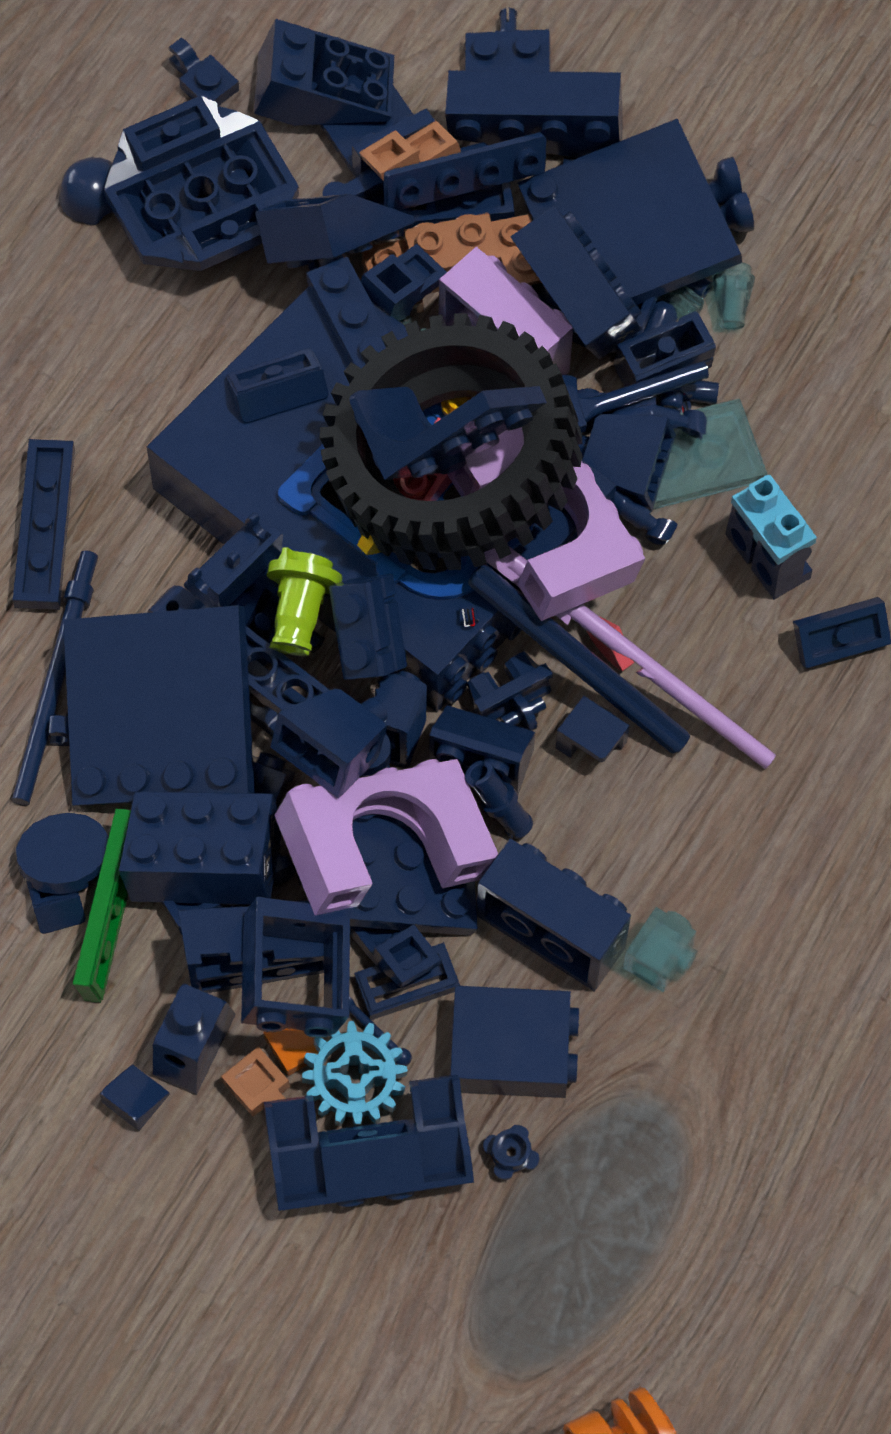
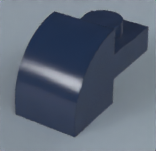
M416 244L399 257L391 254L363 274L361 283L372 302L378 305L390 317L392 316L400 321L410 315L414 304L439 287V279L447 271Z

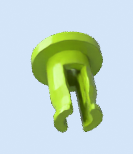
M283 547L279 558L269 562L267 577L279 584L275 635L272 642H270L271 649L295 656L309 655V651L312 649L310 644L311 635L317 623L320 605L324 602L325 594H330L329 586L341 583L343 578L339 572L332 569L333 563L329 559L312 553L293 551L288 547Z

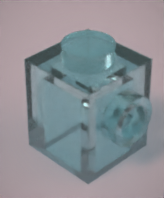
M655 907L626 951L623 968L664 992L675 974L679 972L685 975L696 958L698 950L694 949L693 945L697 931L691 928V923L682 915L674 911L666 913Z

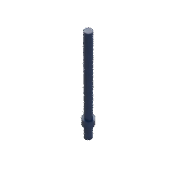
M81 551L73 581H69L63 597L66 607L12 796V802L18 805H30L49 736L50 716L55 715L66 675L63 619L82 618L83 610L90 606L94 591L91 582L98 560V555L91 551Z

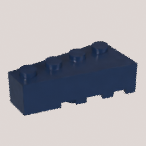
M449 70L445 109L447 131L456 140L476 143L485 142L489 145L541 132L546 138V153L580 158L622 141L621 72Z

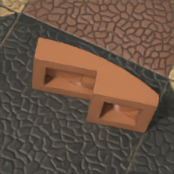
M434 121L406 139L395 130L359 153L369 167L384 180V173L388 170L461 152L458 141L442 125Z

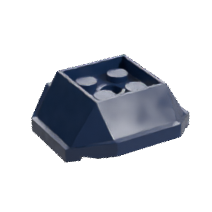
M198 96L123 129L117 146L118 151L104 187L105 198L143 264L196 271L207 269L263 244L255 212L283 200L298 199L299 185L261 122L241 112L220 107L217 102L203 96ZM200 195H207V196H208V197H206V198H196L197 196H200Z

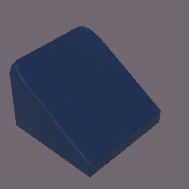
M26 881L39 930L42 934L85 922L86 917L79 891L61 895L44 893L33 888L30 881Z
M133 1064L100 1092L102 1103L138 1131L142 1129L170 1095L169 1091Z

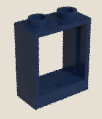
M256 897L245 912L243 920L241 1023L256 1025L257 1029L265 1032H279L284 1029L302 1030L305 1035L316 1038L336 1034L349 1018L350 909L346 908L314 915L310 903ZM263 935L324 943V1007L262 1000Z

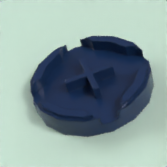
M62 813L45 817L33 823L21 835L16 847L19 872L24 880L26 878L32 883L33 888L41 892L57 895L78 892L87 888L88 881L93 880L96 876L99 879L108 842V834L98 821L86 815Z

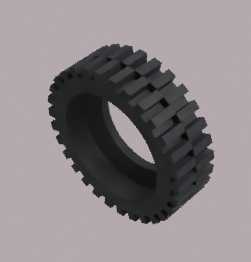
M455 313L452 326H446L442 315L429 317L430 329L423 331L420 330L417 321L405 324L408 336L397 340L393 331L385 334L381 338L386 348L379 353L369 345L361 352L365 366L361 369L351 362L344 370L349 386L336 382L331 395L337 406L326 404L323 417L328 427H320V440L325 449H321V456L327 469L326 474L354 527L357 526L361 536L363 535L367 540L371 535L381 553L389 557L394 551L401 563L411 566L417 555L423 569L436 570L438 558H443L448 570H461V557L465 556L470 557L474 567L487 564L484 554L486 551L495 548L499 559L512 554L507 542L514 538H517L523 547L534 540L529 529L531 525L535 523L542 530H545L553 522L548 511L549 506L562 511L568 501L562 487L574 490L578 478L573 467H581L582 453L579 444H583L582 433L578 425L579 420L557 364H553L550 353L543 345L538 348L534 337L524 331L519 337L513 324L503 321L497 330L492 317L479 315L476 326H472L467 313ZM540 386L547 401L545 405L531 413L533 420L522 426L524 445L512 464L499 477L483 488L462 497L443 501H422L406 498L395 486L393 479L384 480L381 471L373 460V453L365 435L354 418V411L349 402V397L360 390L408 387L414 392L422 411L442 401L474 397L481 391Z

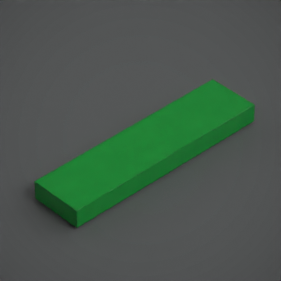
M115 809L73 981L74 987L82 998L89 1002L101 1003V1000L104 998L128 898L127 890L119 873V867L131 810Z

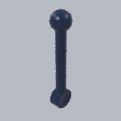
M349 996V1012L364 1027L369 1023L374 1024V1037L379 1038L385 1034L355 1005V1002ZM390 1039V1042L387 1046L388 1049L391 1050L393 1048H398V1046ZM401 1048L403 1051L402 1057L395 1064L407 1066L412 1060V1054L409 1050Z

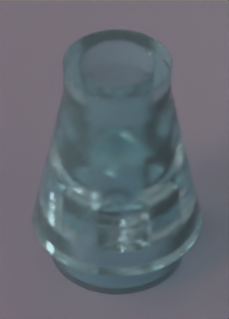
M746 263L738 264L712 275L719 315L718 325L723 329L737 330L745 326V316L755 282V276L751 274V266Z

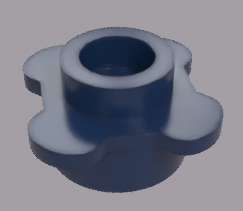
M514 1125L510 1129L500 1132L497 1136L489 1135L484 1141V1152L491 1155L495 1164L494 1174L501 1180H509L512 1178L513 1173L523 1169L533 1170L539 1164V1154L531 1149V1143L528 1138L529 1132L524 1126ZM514 1149L516 1154L512 1157L508 1156L507 1150Z

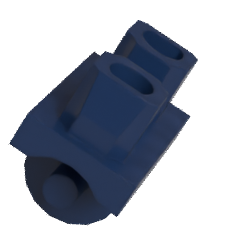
M523 651L505 663L504 671L511 681L503 686L498 687L489 672H483L468 681V693L474 705V714L494 720H501V722L514 726L519 723L522 728L533 731L538 727L535 714L547 708L542 697L551 693L549 679L553 677V673L546 663L538 667L533 659Z

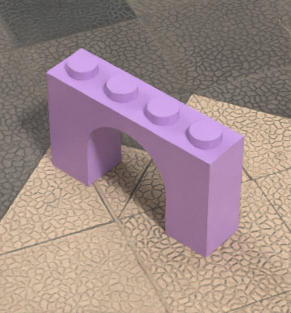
M522 427L511 431H504L498 435L500 439L498 444L485 451L471 453L465 457L467 461L465 466L447 474L461 497L488 485L512 464L524 445ZM582 461L581 467H573L578 478L574 490L562 487L568 500L564 508L574 520L578 537L568 544L527 560L518 581V586L541 621L633 583L645 561L639 541L634 536H630L619 519L616 506L612 501L605 498L595 482L591 468L587 464L582 463Z
M431 759L418 764L416 767L397 770L395 767L385 768L372 776L359 778L339 798L322 786L313 787L312 784H302L294 787L286 794L274 815L314 915L357 907L373 884L352 831V821L363 815H387L408 825L423 842L442 888L480 880L498 856L496 847L471 789L465 780V775L458 759L444 762Z

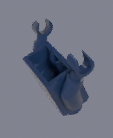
M653 404L615 410L612 414H600L595 418L590 437L582 435L583 444H579L582 459L617 485L614 504L617 506L619 516L637 529L644 528L647 530L645 537L653 544L664 545L672 538L678 523L665 518L656 519L650 513L653 510L676 436L673 429H681L694 438L702 439L703 435L706 434L707 418L699 410H687L681 415L679 410Z

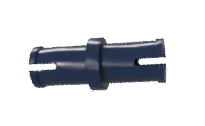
M482 760L473 763L466 771L465 780L481 798L482 809L489 817L498 820L510 838H513L515 835V838L519 839L527 835L532 829L533 819L518 802L517 791L510 783L502 781L489 761H486L485 764Z

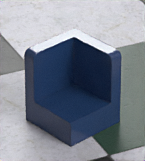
M583 696L558 728L555 748L570 758L580 748L599 762H604L615 747L622 749L628 740L630 725Z

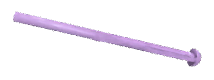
M511 547L509 549L512 554L502 559H499L495 548L484 552L487 563L518 586V581L527 560ZM584 604L555 615L566 625L569 624L570 619H573L607 647L633 660L641 667L636 672L638 675L650 679L762 768L766 769L772 763L776 754Z

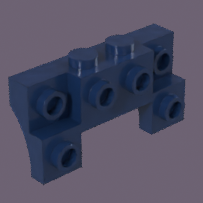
M458 1075L409 1081L413 1111L412 1119L322 1132L317 1130L312 1095L264 1102L278 1210L283 1211L336 1203L342 1207H352L366 1201L365 1198L385 1196L387 1199L399 1200L411 1197L414 1191L474 1183L471 1152Z

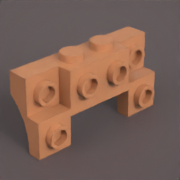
M489 213L481 215L465 214L455 220L435 224L429 222L420 223L413 228L404 229V239L375 244L373 248L362 252V263L366 273L391 254L399 257L408 249L418 244L448 272L470 251L478 247L487 256L492 255L498 258L505 266L507 272L518 282H525L529 285L542 283L511 239L513 234L532 221L530 214L492 222ZM439 287L433 290L431 293L439 292ZM423 299L413 306V309L416 308L417 313L424 312Z

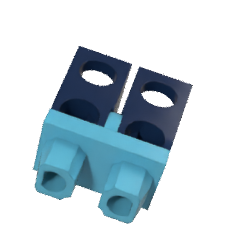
M766 475L750 484L748 488L732 496V508L725 535L747 564L752 563L751 570L771 597L775 600L811 579L812 569L806 560L811 555L812 549L810 546L816 543L817 536L780 489L773 477Z

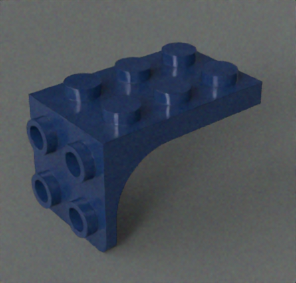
M540 386L481 391L431 425L425 417L414 392L408 387L360 390L349 397V402L354 411V418L365 435L373 453V460L381 471L384 480L452 473L467 464L465 457L471 453L482 452L500 442L498 435L504 431L515 430L533 420L531 413L547 403Z

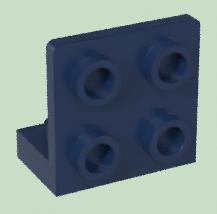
M393 86L392 117L390 121L320 124V127L355 178H357L363 171L370 168L361 158L359 152L395 130L406 139L435 120L427 108L413 114Z

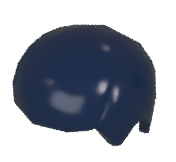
M101 157L85 158L69 166L64 173L59 201L63 212L74 221L88 225H97L105 215L113 212L105 198L104 192L112 165L111 161Z

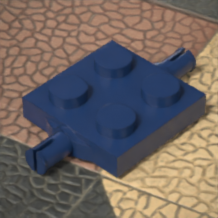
M506 8L500 10V31L466 33L465 71L551 72L550 30H517V11L513 8H509V22H507Z

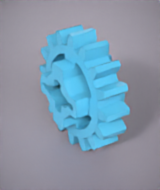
M349 1021L346 1033L341 1034L338 1030L336 1034L330 1035L329 1041H325L323 1038H315L313 1045L319 1053L305 1054L304 1063L314 1068L302 1073V1083L314 1084V1087L306 1093V1096L312 1095L314 1101L318 1099L322 1101L318 1109L319 1116L323 1117L330 1111L335 1112V1125L337 1126L344 1122L345 1117H352L354 1127L361 1126L362 1117L367 1115L372 1122L377 1124L380 1122L379 1109L381 1107L391 1113L396 1108L394 1100L390 1097L391 1094L395 1096H403L405 1086L395 1081V1079L407 1076V1066L395 1065V1062L402 1057L403 1051L401 1047L388 1049L387 1046L391 1039V1034L388 1032L379 1038L374 1037V1024L372 1023L365 1027L364 1032H357L355 1022ZM344 1046V1053L336 1062H330L323 1066L327 1058L335 1050ZM362 1046L376 1052L381 1059L373 1060L362 1050ZM349 1066H358L359 1073L363 1074L361 1075L360 1083H351L350 1076L346 1075L348 1074ZM382 1083H386L376 1098L365 1103V1095L372 1087L382 1086ZM336 1089L347 1098V1104L335 1099L327 1090Z

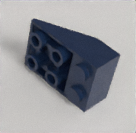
M275 18L258 53L254 114L293 126L390 121L392 117L395 55Z
M351 194L283 200L255 212L267 263L286 262L287 268L305 266L312 263L314 259H318L321 266L344 258V253L346 252L349 254L358 253L373 248V240L380 242L400 236L399 229L415 223L413 215Z

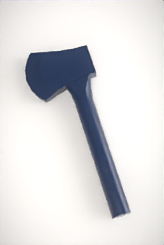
M701 361L599 396L579 398L576 377L570 375H562L576 411L579 420L578 425L581 433L586 432L587 423L602 413L709 378V371L705 362Z

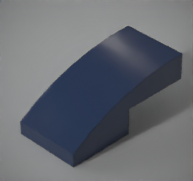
M415 925L405 930L350 926V935L377 967L400 987L407 985L441 964V958Z

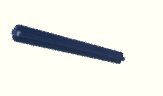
M482 565L475 569L468 580V585L670 753L674 754L685 747L690 738L688 731L552 618L541 621L527 598L488 565Z

